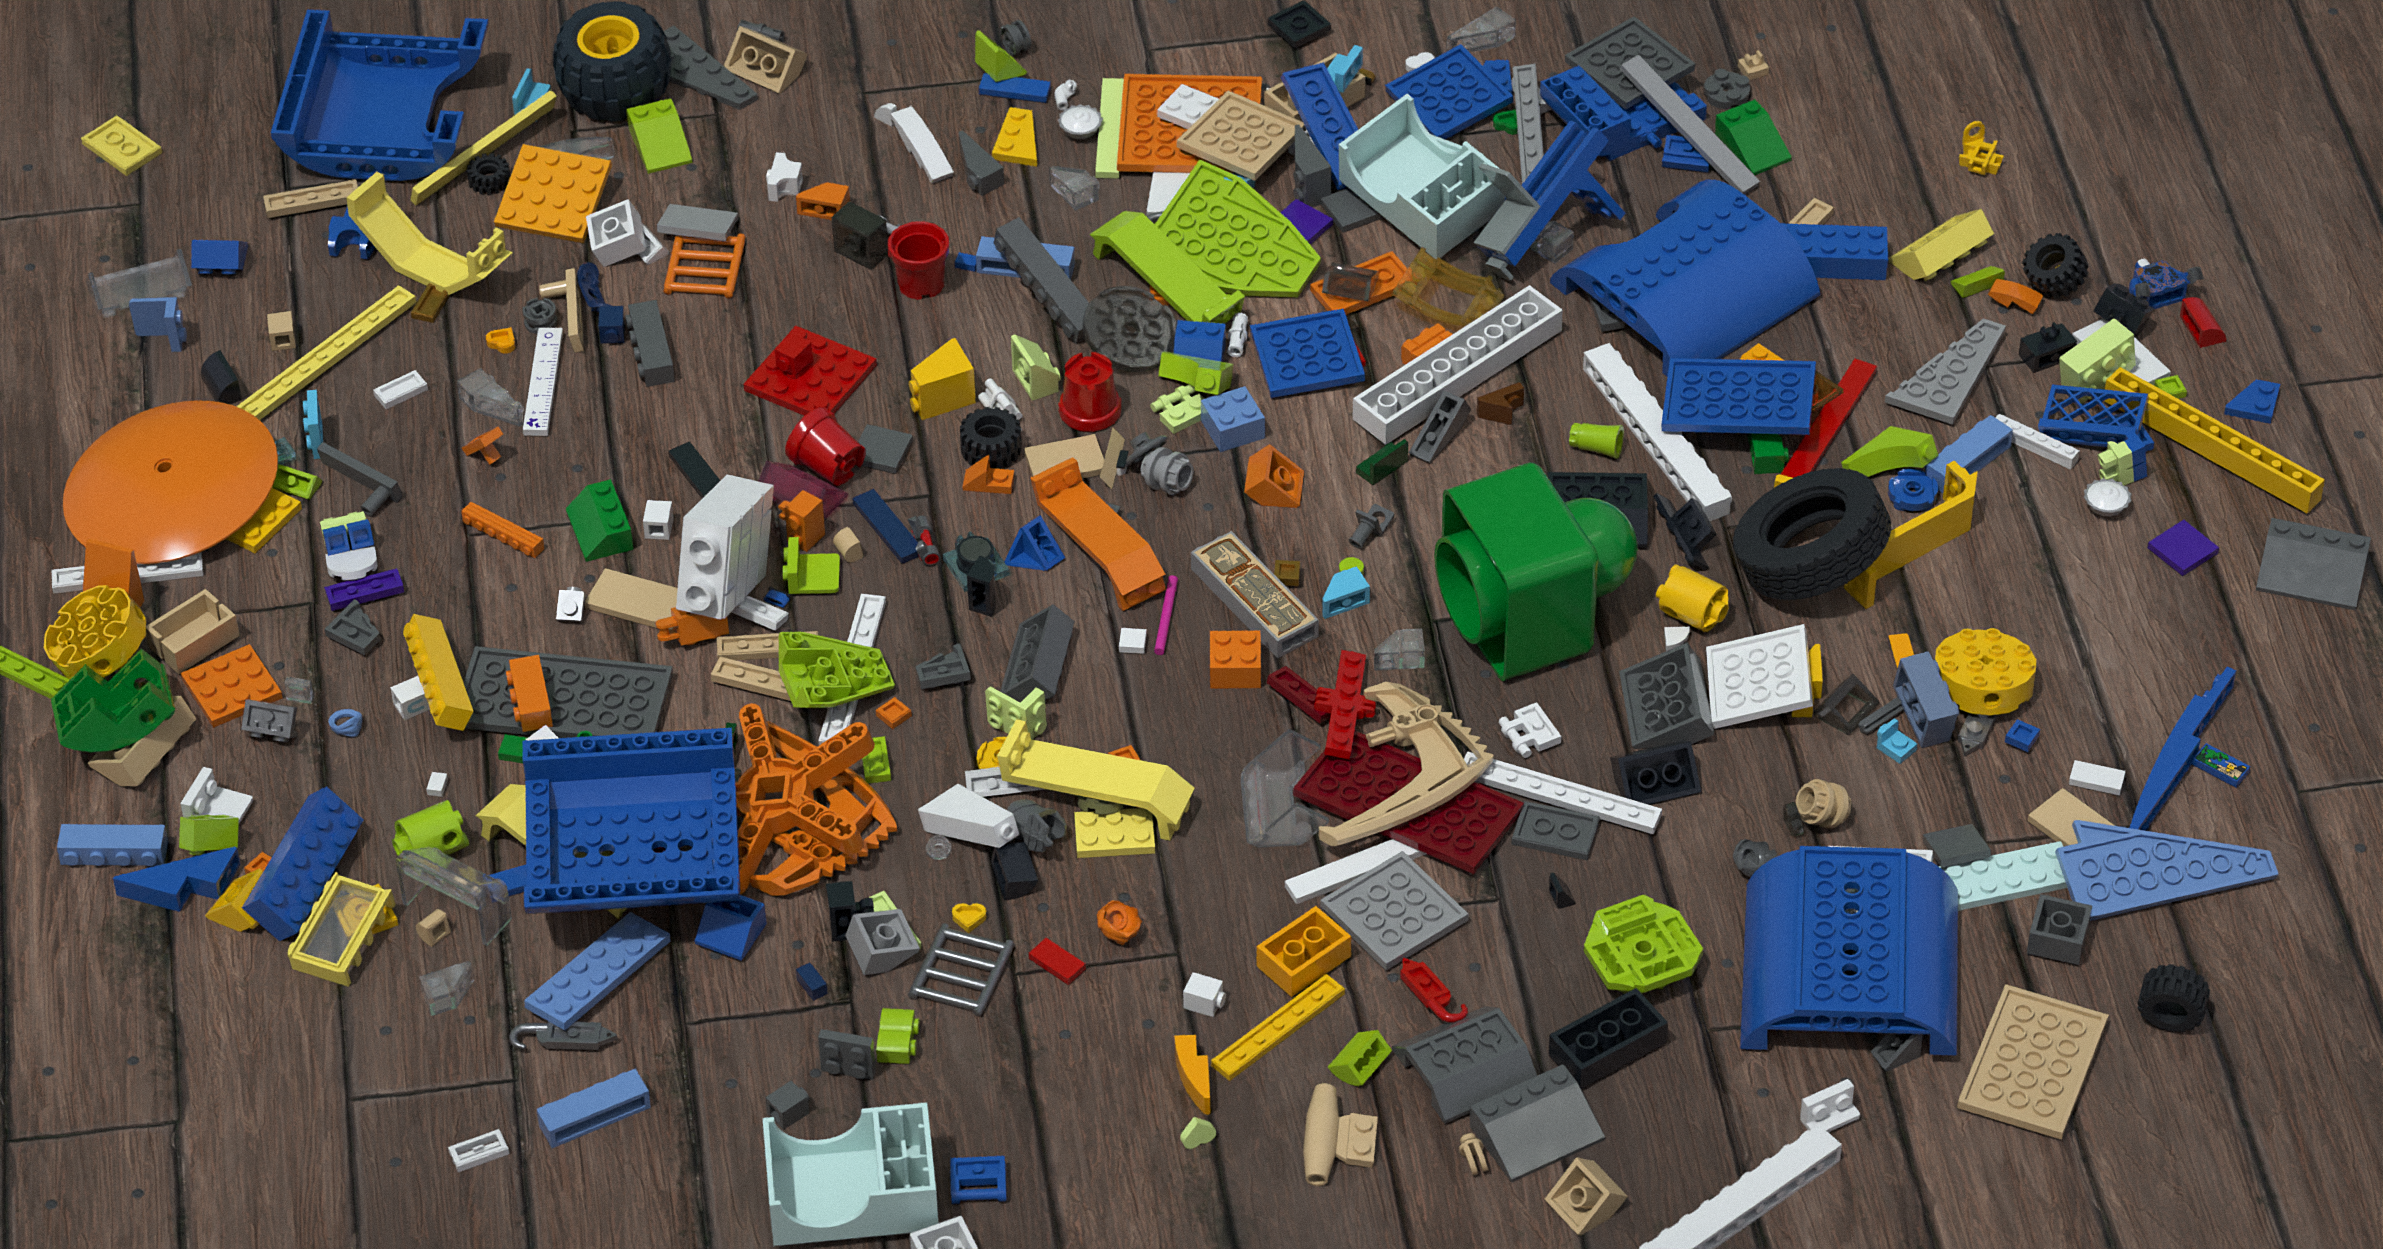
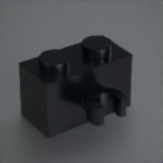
M2114 283L2105 289L2093 312L2108 322L2116 319L2136 336L2144 329L2154 308L2149 306L2145 299L2131 294L2126 286Z
M2053 322L2052 327L2045 328L2042 326L2039 332L2022 337L2020 339L2019 356L2030 370L2036 373L2060 364L2059 358L2077 345V340L2063 323L2057 325Z
M852 881L826 884L832 942L847 940L845 935L853 914L874 912L873 898H864L859 902H855Z

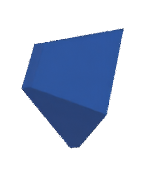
M1041 515L1019 529L1003 565L1046 571L1065 558Z

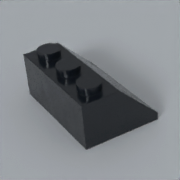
M1682 740L1610 757L1614 780L1621 797L1644 804H1651L1702 792L1691 741Z

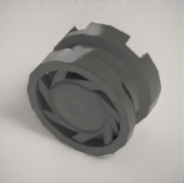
M1016 20L1011 25L1001 26L1000 35H1004L1002 42L1010 55L1014 56L1019 54L1021 50L1031 49L1030 34L1021 20Z
M538 298L527 301L525 307L523 306L524 325L529 332L538 334V328H555L557 326L556 306L550 299L538 300Z

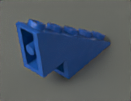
M237 847L225 848L114 876L113 882L116 895L178 912L181 911L191 893L218 900L240 866Z

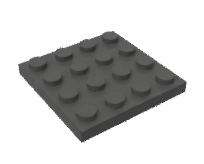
M1635 16L1565 55V62L1572 68L1580 66L1624 109L1632 107L1647 97L1620 70L1622 64L1640 55L1668 86L1695 71L1696 63Z

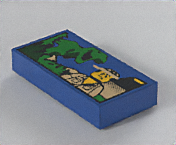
M2207 743L2192 759V765L2234 787H2237L2248 775L2251 767Z

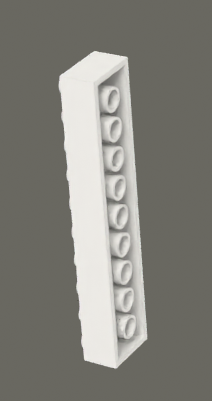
M1529 285L1353 398V420L1382 443L1388 444L1428 418L1444 390L1460 397L1562 331L1563 310Z

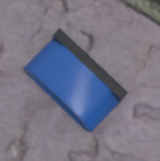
M769 587L764 601L784 608L791 601V595Z

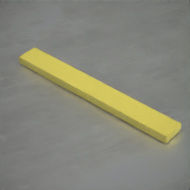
M552 90L548 91L412 188L411 201L418 205L466 171L467 165H470L471 160L475 161L476 156L482 158V154L485 153L487 156L552 110L557 96Z

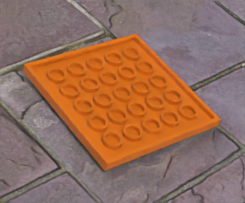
M1124 74L1117 171L1191 173L1198 161L1202 160L1232 173L1233 171L1177 148V139L1188 129L1157 117V109L1182 84L1218 99L1227 91H1231L1261 104L1262 77Z

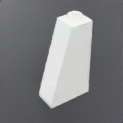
M959 784L918 809L923 828L926 832L998 848L1019 835L1013 813Z

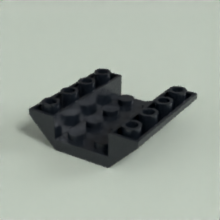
M1547 472L1548 479L1564 502L1578 498H1596L1604 500L1620 509L1634 528L1638 547L1647 548V473Z

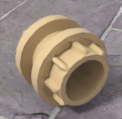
M1814 779L1804 784L1799 790L1796 797V809L1806 823L1831 829L1839 824H1843L1848 818L1851 811V799L1842 785Z

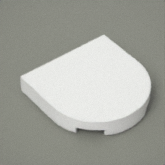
M375 547L350 550L330 556L325 554L328 574L333 578L336 575L341 576L342 580L361 579L366 577V572L370 570L374 572L378 567Z

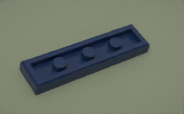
M874 489L852 498L853 505L901 564L919 557L916 550L917 540Z

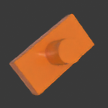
M499 427L493 428L463 446L462 450L466 456L480 450L490 465L501 457L492 442L501 437L503 433Z

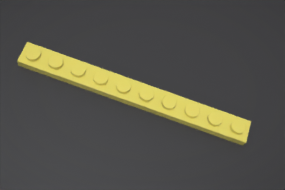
M398 285L236 407L244 409L261 420L416 303L415 295Z

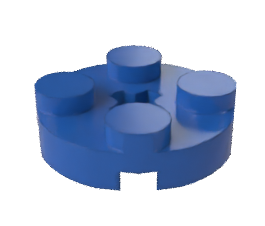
M1905 469L1898 472V476L1890 479L1888 496L1893 502L1895 509L1899 511H1928L1932 509L1938 494V484L1933 477L1931 480L1926 476V472L1919 469ZM1910 488H1915L1916 492L1910 491Z

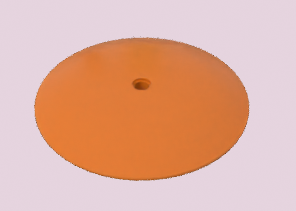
M182 401L140 412L105 432L92 443L76 462L68 477L63 494V512L66 523L73 536L85 548L86 541L89 538L134 549L137 564L169 562L202 552L238 531L257 513L272 490L278 470V454L274 439L266 426L254 415L244 409L222 402Z

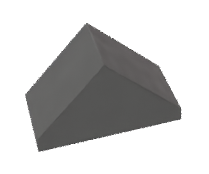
M1887 1033L1871 1053L1885 1071H1890L1920 1057L1923 1034Z

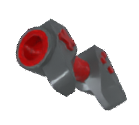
M926 516L909 518L911 531L918 542L916 550L920 560L925 566L935 565L940 561V554L938 548L933 545L930 535L933 530L930 521Z

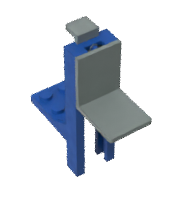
M1569 121L1522 185L1510 172L1486 164H1480L1479 169L1507 198L1474 241V244L1486 257L1490 258L1486 265L1498 277L1509 281L1513 279L1514 276L1505 267L1508 264L1517 265L1570 192L1574 197L1582 200L1585 204L1584 208L1593 215L1598 213L1607 219L1621 220L1626 214L1588 172V168L1609 141L1599 129L1593 127L1587 135L1585 131L1577 127L1578 124L1576 122Z

